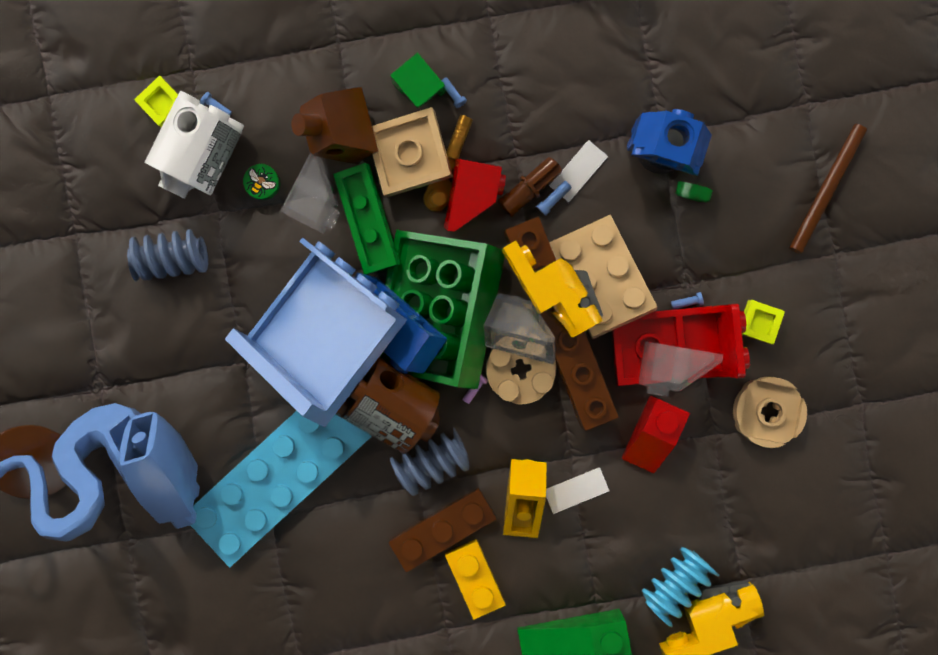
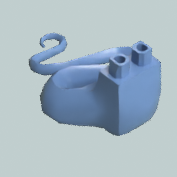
M113 403L92 408L71 423L55 442L52 454L53 463L61 480L78 495L80 500L76 509L64 518L53 519L50 516L45 472L32 455L12 456L0 462V479L11 470L26 468L29 474L31 490V524L39 536L46 539L71 541L90 531L105 506L102 481L86 466L84 460L92 451L100 447L106 448L110 459L132 494L159 524L171 522L175 528L179 529L193 525L196 522L197 513L193 505L195 498L199 496L200 489L196 482L198 465L181 434L155 412L141 414L134 408Z

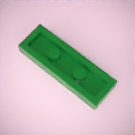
M363 163L334 173L335 182L363 273L370 275L400 265L370 164Z

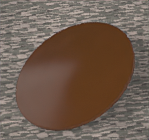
M37 425L16 426L0 433V462L12 456L32 455L45 472L48 496L58 492L66 485L61 480L52 459L55 442L61 436L59 433ZM17 468L7 472L0 479V490L11 496L30 499V479L26 468Z

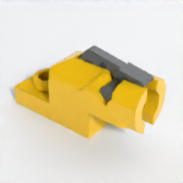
M514 241L502 249L504 256L537 313H542L553 306L555 312L552 314L565 327L572 338L603 320L601 307L586 271L574 270L568 262L560 258L535 273L532 266L536 264V261L526 245L520 247L517 241Z
M738 581L703 587L701 590L702 595L699 599L691 601L692 606L690 608L684 607L692 633L678 632L666 638L667 641L659 643L662 655H711L738 646L732 626L739 629L749 622L764 616L763 605L755 586L747 581Z

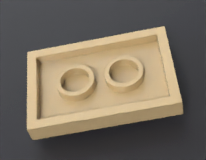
M611 214L549 242L556 260L562 258L574 270H584L588 273L603 313V320L587 330L592 340L657 310V305Z

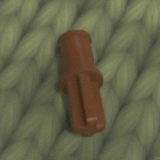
M548 157L526 177L522 175L520 177L521 181L506 195L498 199V203L511 217L515 216L514 214L534 197L538 199L540 197L539 192L562 173L560 165L553 158Z

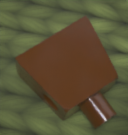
M362 87L320 94L301 105L300 113L295 114L292 118L291 127L293 133L296 136H306L310 153L315 157L353 164L379 152Z

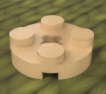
M516 334L502 339L491 350L486 363V375L493 391L503 400L514 404H529L541 399L552 388L556 376V362L551 350L540 339L525 334ZM522 359L524 364H530L531 370L526 372V378L520 379L518 374L512 375L511 368L516 366V360Z
M760 377L756 380H750L743 385L734 401L733 418L735 420V427L739 433L743 434L747 440L754 444L767 448L781 447L786 445L784 443L789 442L793 437L796 438L804 429L807 420V405L796 390L797 388L787 380L776 377ZM769 402H773V408L778 410L777 417L772 416L769 422H766L765 415L761 414L762 408L767 407Z

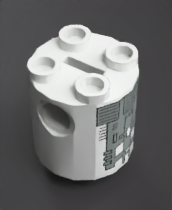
M180 91L144 163L160 170L161 180L158 186L184 199L188 191L194 188L211 196L242 134L244 125L230 118V115L212 105L208 108L200 104L198 99Z

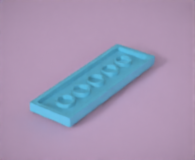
M295 411L193 506L197 513L196 522L190 526L230 568L372 436L336 414L327 426L323 427L302 417Z

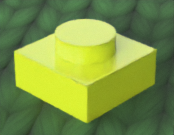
M159 76L134 100L158 126L162 127L178 93L164 78Z
M748 300L744 310L747 324L746 332L742 333V335L774 345L785 311L754 300Z

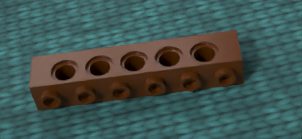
M539 216L505 230L504 236L508 245L517 241L520 247L526 245L536 261V264L532 266L535 273L556 261ZM553 306L539 313V323L541 316L554 337L556 366L580 427L587 431L619 418L585 331L572 338L565 327L552 314L555 312Z

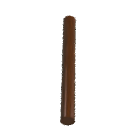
M860 124L853 125L789 247L790 250L799 254L803 253L867 132L866 127Z

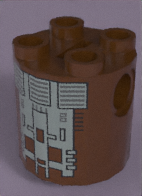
M379 356L337 411L336 415L398 452L405 454L412 449L419 439L427 442L435 433L440 422L438 410L440 393L412 375L398 371L389 361Z

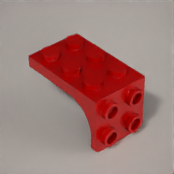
M738 304L654 311L612 330L616 385L686 380L692 376L697 379L694 375L702 369L706 371L704 368H707L709 364L713 368L699 378H745V369L750 367V355L747 347H743L742 333L746 332L747 326L744 311H740ZM717 362L719 364H715L716 366L714 367L711 363Z

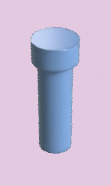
M564 181L536 207L546 216L550 209L572 188L571 185Z

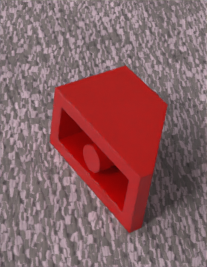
M456 159L444 228L447 231L455 232L496 203L497 195L502 196L506 175L501 174V166Z
M649 396L621 459L654 474L676 446L690 413L656 397Z

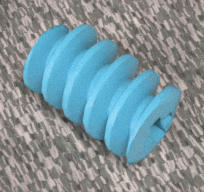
M685 547L680 549L685 559L684 561L674 557L670 559L675 568L674 571L666 568L661 569L665 578L664 582L655 578L651 580L656 589L655 592L645 588L641 590L646 599L645 603L669 627L673 626L668 616L669 614L677 618L682 617L678 604L688 608L692 606L687 595L688 593L696 597L702 595L697 585L698 583L710 587L711 581L707 573L720 576L694 550L691 551Z

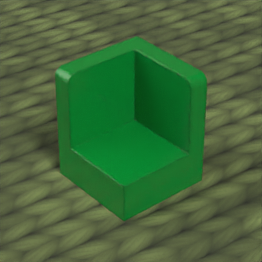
M418 52L390 75L393 85L401 94L404 93L416 108L422 107L436 94L441 97L446 93L444 83Z

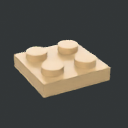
M433 107L372 126L379 151L373 154V158L385 197L394 196L453 177Z

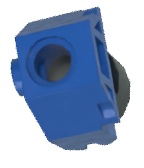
M673 109L672 112H645L635 121L631 131V138L627 144V150L632 152V156L638 157V160L645 169L653 173L667 174L680 170L698 176L712 134L703 122L694 120V115L685 110Z

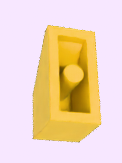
M511 459L503 535L538 538L546 500L547 462Z

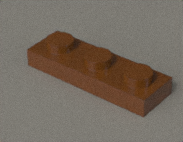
M478 487L389 539L388 543L405 572H408L495 521L497 518Z

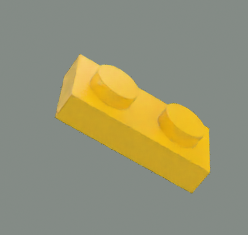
M477 539L445 553L447 562L473 620L506 606Z

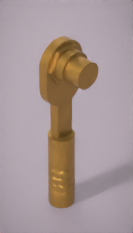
M464 115L459 116L446 151L451 171L456 159H459L473 119ZM449 179L427 186L423 201L429 210L441 211L447 206L451 189Z

